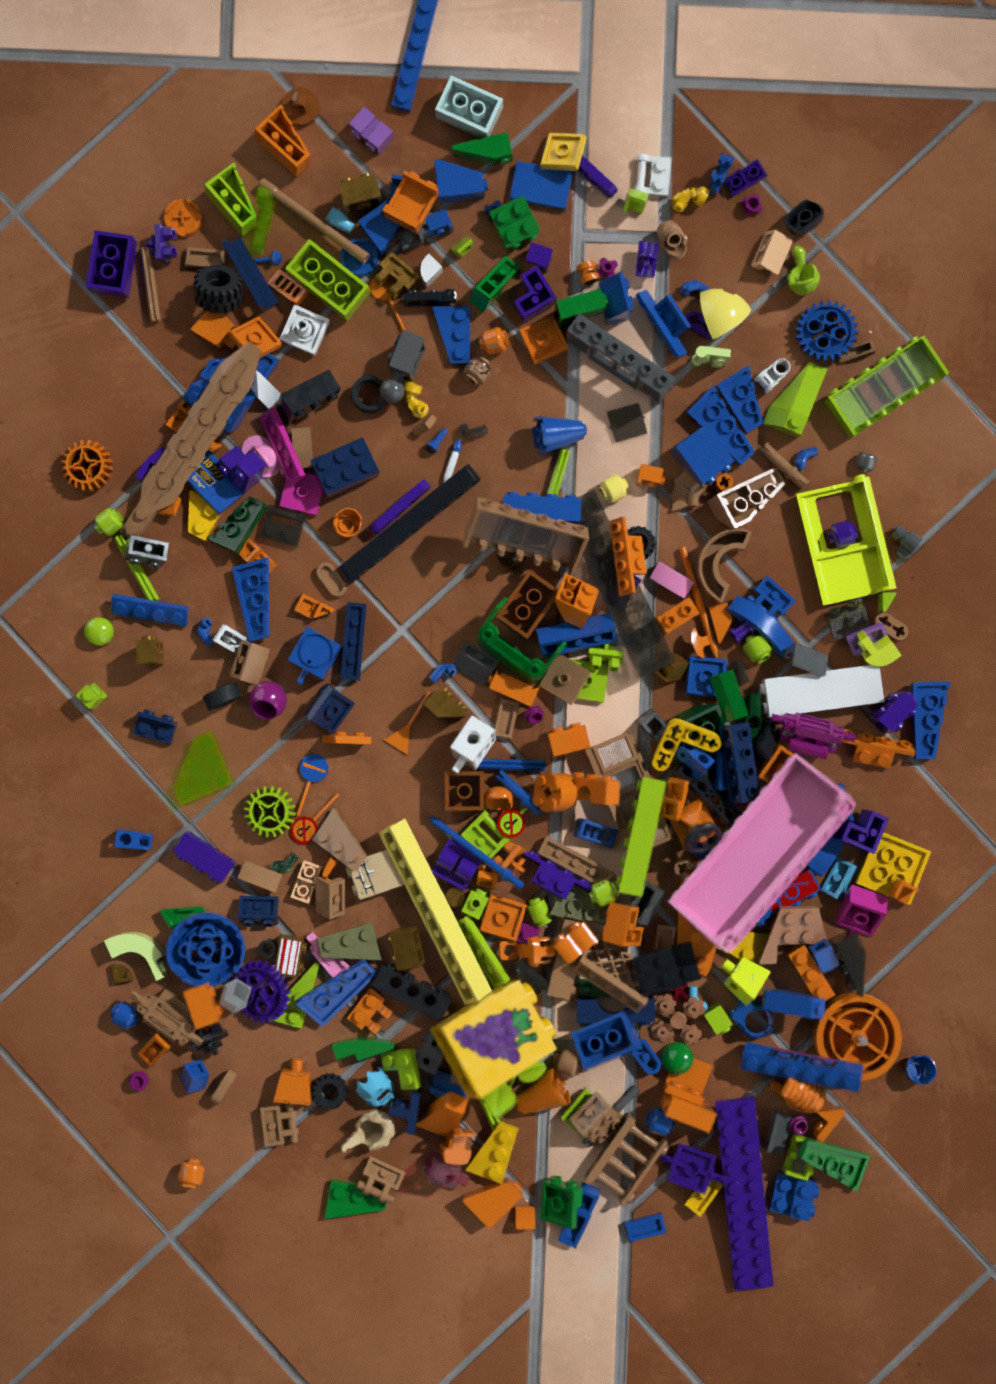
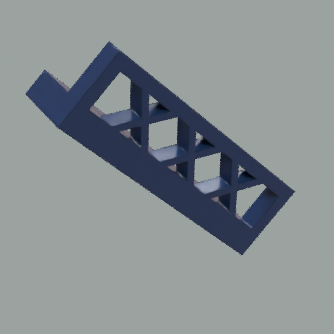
M241 237L231 243H228L227 239L222 241L224 248L262 313L277 306L279 302Z

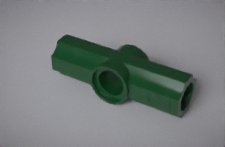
M744 694V703L749 715L743 717L742 722H748L751 717L756 720V726L750 729L754 752H757L755 745L757 744V735L760 734L762 726L761 694Z

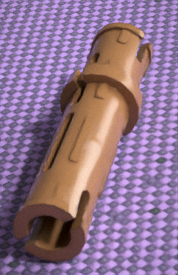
M769 443L764 445L769 452L764 448L759 451L786 475L785 478L787 480L790 479L800 490L805 486L799 480L805 485L809 483V480L797 471L798 468L796 466L793 467Z

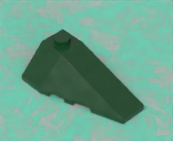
M717 703L694 706L677 714L678 719L715 732L719 736V726L725 725V720ZM691 731L688 736L691 739H697L699 733ZM715 739L709 741V745L715 743ZM722 745L717 751H722ZM702 749L715 760L704 773L715 785L716 751L710 752Z

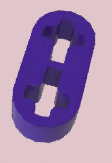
M696 311L690 312L686 316L691 326L689 330L706 340H713L711 334H707V329L703 328V326L708 328L704 316ZM694 317H696L697 323L691 325V320L689 318L693 319Z

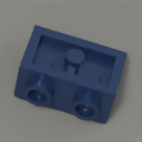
M146 709L143 712H137L138 719L133 734L172 744L178 722L173 721L174 717L162 714V717L154 716V711Z
M240 896L238 909L239 923L246 927L254 925L272 927L273 925H278L279 897Z

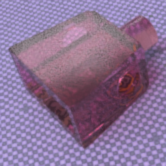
M430 1150L422 1166L426 1179L450 1189H454L456 1184L465 1187L469 1176L462 1173L459 1164H448L443 1160L441 1154Z

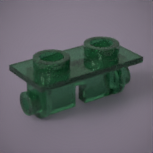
M585 978L578 979V998L612 997Z

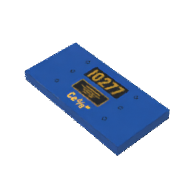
M207 450L205 458L199 467L195 468L187 483L220 515L247 492L243 494L240 490L233 487L231 481L219 472L217 467L219 460L211 451Z

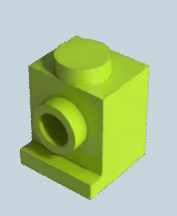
M93 683L92 685H85L76 697L89 709L95 710L108 695Z

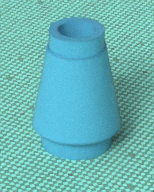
M335 207L331 209L325 219L329 222V225L348 234L355 225L339 208L336 209Z

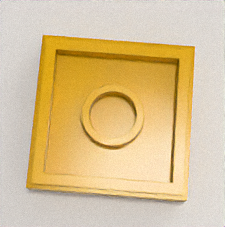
M549 133L540 164L541 168L578 171L587 139L586 135Z

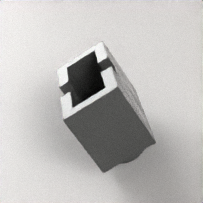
M645 881L642 897L637 896L630 905L639 908L637 922L649 926L668 892L651 882Z

